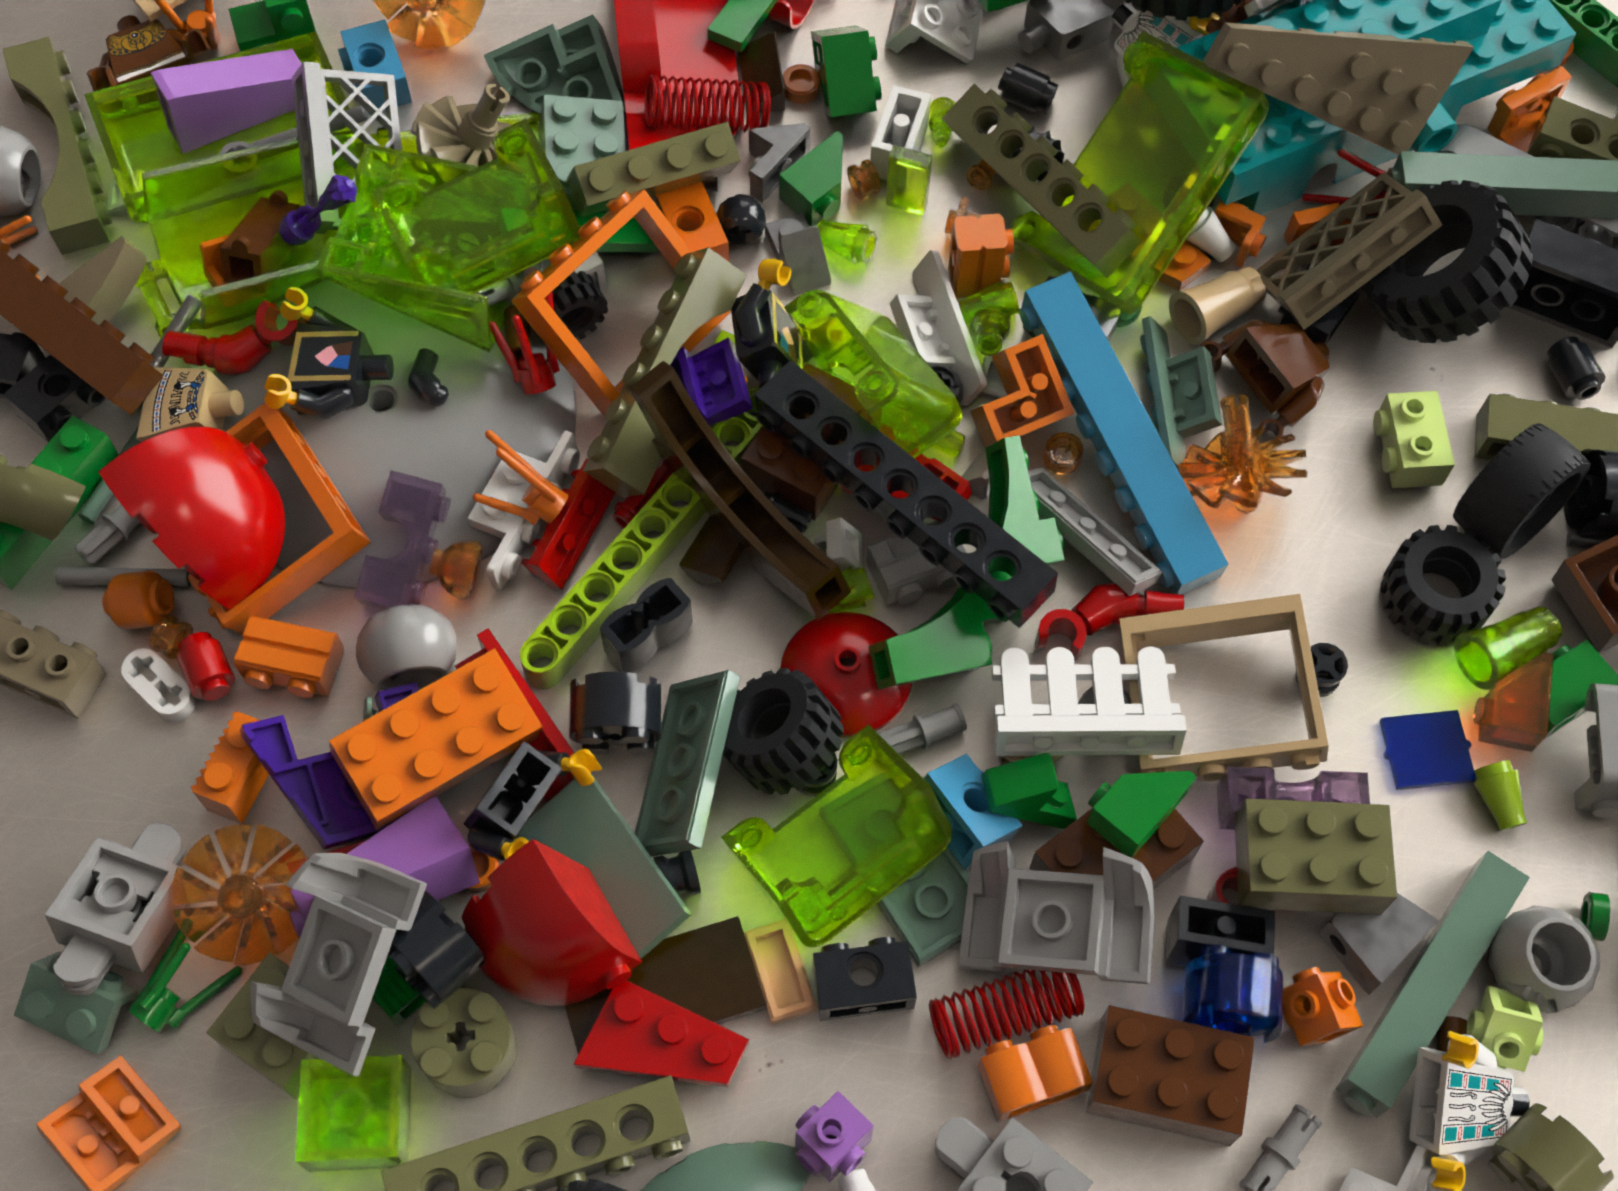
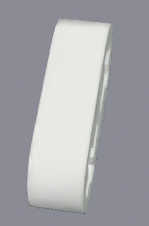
M142 648L126 656L121 666L122 676L134 692L160 718L167 722L175 723L183 721L192 714L196 706V698L192 696L187 683L156 652L151 649ZM144 665L150 668L156 676L151 683L138 673L137 669L140 666ZM167 688L174 696H178L181 702L173 706L171 703H167L161 693Z

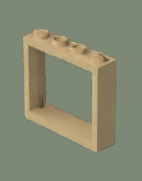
M1301 594L1119 618L1126 664H1136L1137 650L1149 646L1163 647L1289 630L1309 738L1308 740L1153 759V755H1139L1140 767L1143 773L1191 771L1200 781L1212 782L1225 778L1226 774L1245 772L1249 776H1260L1272 772L1273 768L1292 766L1295 770H1307L1319 766L1320 762L1327 761L1329 744ZM1128 680L1131 704H1140L1138 680Z

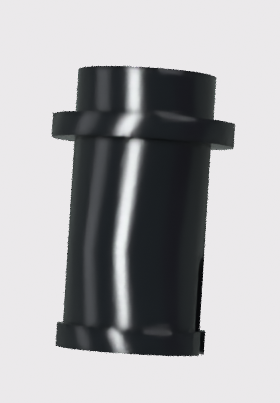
M766 491L764 495L804 535L808 528L806 524L811 522L813 513L781 499L780 493L777 491L774 494Z

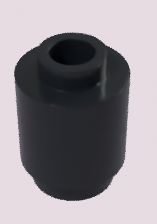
M1017 62L1013 69L1006 67L998 89L1003 91V100L1035 114L1037 111L1046 114L1059 85L1051 82L1050 76Z
M1571 336L1557 341L1548 349V366L1567 398L1585 400L1596 395L1601 390V385L1605 381L1606 376L1585 342H1580L1577 337Z

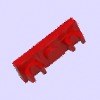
M588 458L585 459L580 469L573 470L570 474L574 479L570 488L562 489L563 492L568 494V499L562 510L551 523L547 524L542 538L533 540L531 545L535 550L530 559L525 558L521 561V564L532 575L539 576L551 589H563L615 494V491L583 472Z

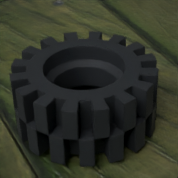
M573 271L553 290L554 312L575 338L578 337L582 340L586 337L584 334L586 331H595L597 329L595 323H602L605 319L603 314L608 313L607 300L589 274L586 275L584 271H579L577 274Z

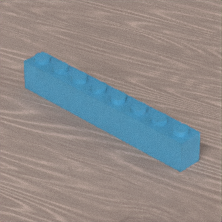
M1071 271L1025 290L1022 306L1019 309L1021 321L1028 332L1033 331L1035 336L1043 334L1069 400L1077 413V427L1084 439L1090 438L1097 451L1095 459L1104 476L1110 475L1116 487L1114 494L1120 509L1124 513H1130L1136 525L1134 533L1139 545L1143 550L1149 549L1156 562L1155 565L1163 572L1159 583L1164 588L1169 587L1172 594L1182 595L1220 578L1229 563Z

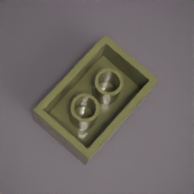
M1246 798L1235 815L1239 905L1275 910L1383 914L1397 898L1390 805Z

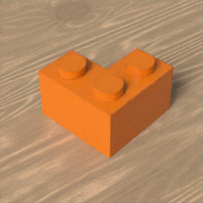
M1043 334L992 356L1007 395L970 411L985 448L1005 437L1022 436L1075 414Z

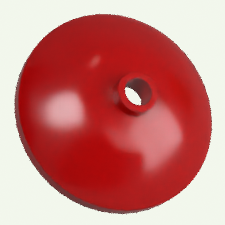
M837 612L827 614L819 621L817 619L810 621L791 638L781 660L780 668H788L791 672L799 670L806 677L809 676L837 709L842 718L840 722L843 724L844 734L840 738L869 735L890 724L905 707L912 689V683L878 690L868 646L898 636V634L882 621L861 613ZM849 657L855 661V664L846 667L839 661L842 658Z

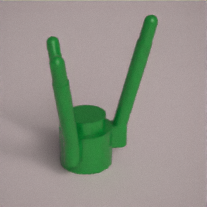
M193 915L186 917L148 983L128 1009L136 1018L158 1033L167 1023L176 1029L189 1013L242 973V967L235 966L180 1008L175 1006L181 998L166 986L190 951V945L184 943L196 920Z

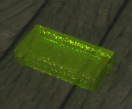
M893 145L889 155L886 205L924 215L928 204L933 155Z

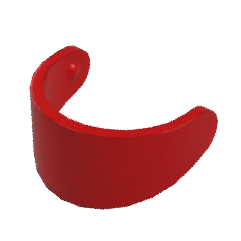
M778 0L767 18L791 29H797L807 18L815 0Z

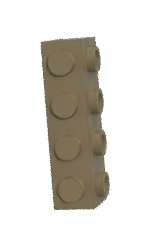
M0 609V685L78 719L107 674L96 660L97 653L78 642H73L71 646L59 642V637L44 627L36 625L33 630L24 627L18 618Z

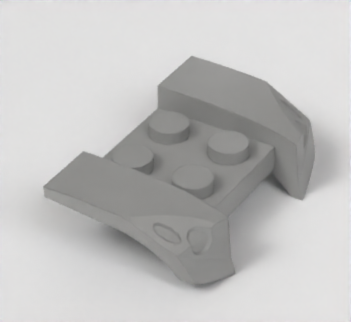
M1008 841L973 851L970 865L958 966L959 968L1006 972V968L1095 975L1104 981L1150 985L1155 924L1152 878L1143 863L1104 847V875L1016 869V859Z
M315 853L295 872L285 885L315 897L283 986L251 981L253 1023L353 1076L359 1077L376 1029L364 1022L396 930L409 931L412 928L427 883L384 864L344 853Z

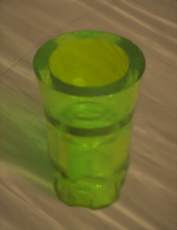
M1543 606L1534 607L1527 611H1520L1483 628L1460 633L1454 642L1455 657L1461 671L1472 684L1480 689L1490 690L1508 675L1528 662L1544 655L1548 649L1557 645L1559 638L1563 635L1562 627L1558 618L1552 615L1548 608Z

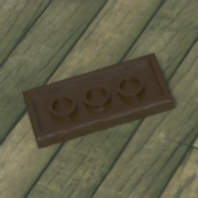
M739 916L665 938L641 959V964L631 970L632 975L627 980L716 1024L767 1009ZM605 988L583 1001L565 1005L578 1054L612 989Z

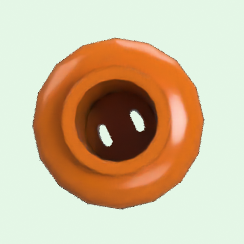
M143 570L122 573L114 576L108 583L102 598V605L105 613L110 616L111 620L119 628L133 630L161 625L173 610L174 592L171 584L155 571Z

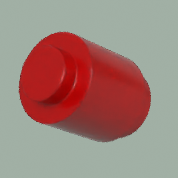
M197 632L182 639L177 645L179 653L176 659L192 696L206 701H215L226 696L235 683L236 678L220 642L217 639H213L212 635L208 632Z

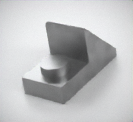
M801 123L754 128L749 131V152L756 158L749 169L751 196L763 203L779 186V174L810 152V126Z
M803 212L766 223L765 234L777 260L783 261L782 266L791 268V277L788 285L793 296L831 284V277L818 227L816 225L809 227Z

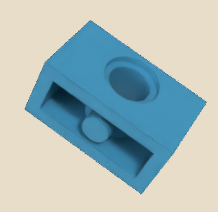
M386 19L340 31L345 47L338 49L344 71L394 75L397 106L412 103L407 79ZM366 85L360 91L378 109L385 103L383 86Z
M968 754L928 772L910 797L965 870L970 868L973 851L1004 841L1010 842L1023 826L1017 818L990 812L982 779L983 772L975 765Z

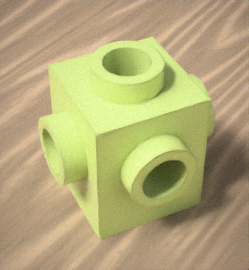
M1487 985L1479 1009H1472L1468 1016L1466 1034L1473 1036L1495 1055L1497 1067L1525 1072L1530 1056L1538 1055L1543 1042V1020L1538 1004L1524 1001L1507 990Z

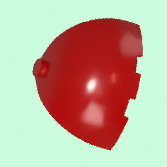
M181 428L156 435L131 447L98 471L132 518L137 517L153 534L158 533L159 536L152 540V542L178 569L184 566L194 578L200 581L197 583L198 587L225 608L231 610L259 589L270 576L280 556L284 542L285 511L279 491L263 467L268 461L253 443L250 442L244 445L232 435L216 428Z
M535 839L530 840L487 877L492 886L481 899L478 895L472 896L461 916L465 925L464 930L477 944L486 958L480 970L498 988L531 1004L563 1006L583 1001L605 988L612 989L623 984L631 977V970L642 963L641 958L590 869Z

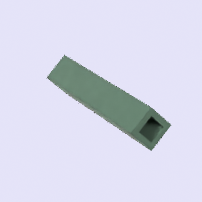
M1401 151L1394 167L1389 168L1386 173L1412 192L1428 185H1433L1434 187L1441 186L1442 181L1455 180L1459 184L1463 180L1479 182L1480 185L1492 187L1500 196H1503L1514 215L1618 219V160Z
M1487 851L1473 865L1335 1088L1345 1095L1344 1100L1351 1108L1363 1115L1370 1116L1372 1114L1378 1118L1392 1107L1417 1065L1418 1047L1427 1048L1499 930L1501 923L1505 920L1528 882L1529 876L1490 851Z

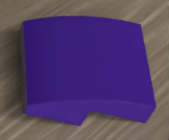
M729 337L693 356L684 347L679 349L670 366L674 368L688 395L708 425L730 419L753 409L741 363L737 357L736 346Z

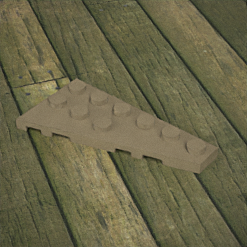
M1225 22L1203 62L1212 69L1399 155L1401 151L1408 152L1474 46L1467 41L1453 40V43L1437 42L1430 38H1419L1418 40L1399 39L1393 35L1341 31L1322 33L1316 32L1313 29L1298 28V31L1275 29L1273 26Z

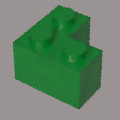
M263 0L228 9L242 57L293 49L297 57L322 51L307 0Z
M857 25L811 31L815 70L821 74L825 114L829 117L877 111L876 101L881 100L882 93L879 77H873L872 61L877 60L875 37H869L868 30Z

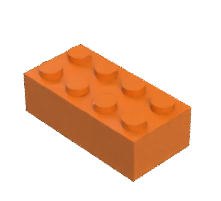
M494 648L330 739L329 747L333 758L376 830H379L410 812L426 800L438 796L516 751L523 741L530 743L537 739L543 726Z

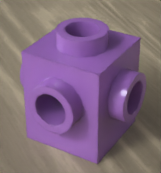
M837 1091L821 1108L816 1104L811 1106L795 1125L798 1129L795 1137V1148L798 1151L795 1155L803 1167L814 1176L820 1172L829 1182L840 1172L847 1176L864 1159L866 1153L863 1149L872 1140L874 1125Z

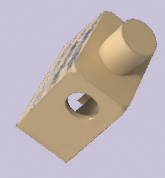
M154 367L164 376L143 402L136 438L143 442L156 435L187 427H211L223 431L225 417L241 415L243 413L244 399L238 390L229 391V388L209 370Z

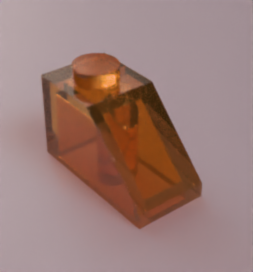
M1543 652L1495 683L1484 698L1480 697L1477 700L1473 721L1475 724H1479L1478 741L1533 752L1547 737L1553 654Z

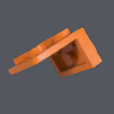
M1560 66L1548 74L1543 72L1536 75L1525 87L1517 91L1515 89L1507 91L1497 101V110L1487 130L1495 138L1527 153L1540 117L1554 96L1561 98L1572 76L1563 66Z

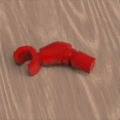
M264 300L258 306L255 314V325L251 324L232 335L224 334L220 338L210 337L209 339L203 335L169 331L164 337L162 352L165 356L183 358L184 362L189 365L203 366L206 364L209 368H215L219 374L238 375L250 372L272 350L271 343L273 341L285 346L294 345L298 323H305V319L301 317L294 321L288 320L287 325L279 331L276 326V319L280 314V310L276 304Z
M1116 583L1097 585L1072 610L1055 609L1046 613L1040 621L1034 643L1035 649L1045 648L1049 636L1062 634L1069 637L1072 641L1070 651L1074 656V662H1076L1081 656L1087 635L1092 636L1112 624L1120 625L1119 618L1184 610V595L1145 590L1144 595L1136 593L1129 596Z

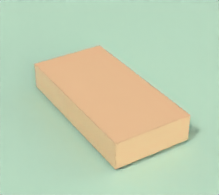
M787 918L744 932L771 1024H779L816 1012L818 1007L789 919Z

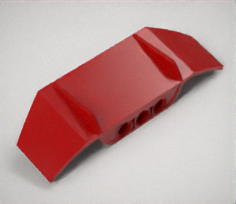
M614 0L629 150L700 130L698 122L692 130L689 126V119L684 129L681 127L680 120L676 128L672 126L671 120L670 125L665 128L663 118L658 128L647 125L644 99L646 83L651 74L653 76L657 75L659 79L665 75L668 79L671 76H674L676 79L682 76L685 80L692 77L695 81L700 77L703 81L709 78L711 81L718 79L722 82L726 79L729 83L732 80H736L739 83L735 50L707 39V29L727 4L728 0ZM665 79L661 83L663 98L666 87ZM674 80L670 84L671 98L673 97L675 87ZM682 80L680 81V84H679V89H680V101H681V95H682V90H683V86H684ZM691 81L688 83L689 100L692 89ZM700 81L697 83L698 98L701 89ZM709 82L705 85L707 96L710 88ZM717 82L714 85L715 96L719 87ZM726 83L723 85L724 99L727 90ZM733 84L731 87L733 97L736 89L735 84ZM712 96L710 102V123L712 116ZM737 96L736 112H735V123H736V125H737V119H738V96ZM667 97L666 119H667V112H668V97ZM703 97L701 105V123L703 117ZM729 98L727 104V122L729 121ZM693 99L692 121H693V118H694V99ZM721 99L719 100L718 123L720 122ZM676 100V104H675V120H676L677 100ZM684 101V119H685V104H686L685 101ZM731 125V132L734 139L741 130V125L737 132L733 130Z

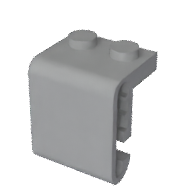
M1591 683L1585 697V711L1596 712L1597 725H1591L1586 730L1590 778L1574 792L1575 810L1592 811L1594 816L1610 818L1618 816V685Z

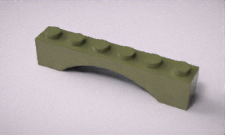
M50 37L4 48L3 53L9 77L23 104L38 111L57 129L59 142L57 167L51 184L41 199L50 235L62 255L110 242L106 225L112 224V220L105 201H99L97 194L104 193L97 171L95 169L91 170L89 166L90 163L95 162V157L88 139L82 140L81 134L87 132V128L80 110H74L73 104L79 103V98L72 80H66L65 75L71 74V69L64 51L56 52Z
M709 247L686 253L677 263L674 271L677 276L671 288L659 300L657 306L659 313L654 324L645 331L641 338L640 346H642V349L636 361L624 373L622 381L625 384L620 395L608 407L605 413V420L607 422L601 434L593 440L588 448L587 457L589 459L583 472L623 497L644 495L661 460L652 442L655 435L629 388L660 362L665 361L670 365L680 347L696 329L712 318L730 311L747 276Z

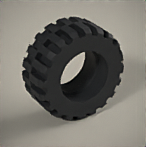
M1455 180L1442 181L1441 186L1434 187L1433 185H1428L1419 189L1427 197L1442 226L1361 287L1385 323L1392 331L1398 332L1405 339L1413 341L1417 339L1421 343H1436L1437 339H1440L1442 342L1456 341L1457 336L1462 334L1467 336L1473 335L1480 331L1478 327L1487 322L1492 324L1500 318L1499 312L1505 307L1510 308L1518 297L1516 294L1517 290H1523L1529 276L1527 271H1530L1533 256L1530 251L1531 243L1528 235L1503 196H1500L1495 189L1488 185H1480L1479 182L1463 180L1461 184ZM1465 248L1451 264L1435 273L1423 276L1427 269L1438 259L1450 252Z

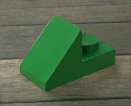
M1049 753L1038 754L986 769L982 774L990 812L1060 829H1065L1077 820L1068 783L1057 780L1053 761Z

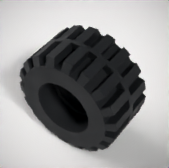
M1432 525L1425 532L1419 529L1412 533L1409 540L1405 539L1388 565L1380 588V592L1385 593L1381 600L1384 609L1392 610L1389 619L1393 624L1400 622L1404 626L1401 632L1410 637L1413 632L1419 635L1418 642L1428 644L1431 639H1434L1437 646H1447L1451 639L1455 644L1464 642L1468 636L1473 637L1479 632L1500 604L1499 601L1504 596L1506 588L1502 585L1506 579L1505 570L1497 569L1501 559L1497 553H1489L1488 549L1491 545L1483 539L1481 542H1478L1473 538L1476 533L1467 529L1464 534L1457 532V526L1447 525L1445 530H1441L1439 525ZM1435 573L1448 578L1458 588L1461 598H1449L1438 594L1427 584L1423 574Z
M780 668L775 674L770 670L762 673L760 678H752L746 682V687L741 691L737 690L723 756L756 790L760 789L765 794L772 795L775 791L779 795L789 794L791 788H795L798 791L806 787V782L809 780H817L822 775L820 771L825 766L830 767L834 761L833 753L839 751L842 744L838 737L844 734L843 724L840 722L842 718L837 709L810 677H806L799 670L791 672L788 668Z

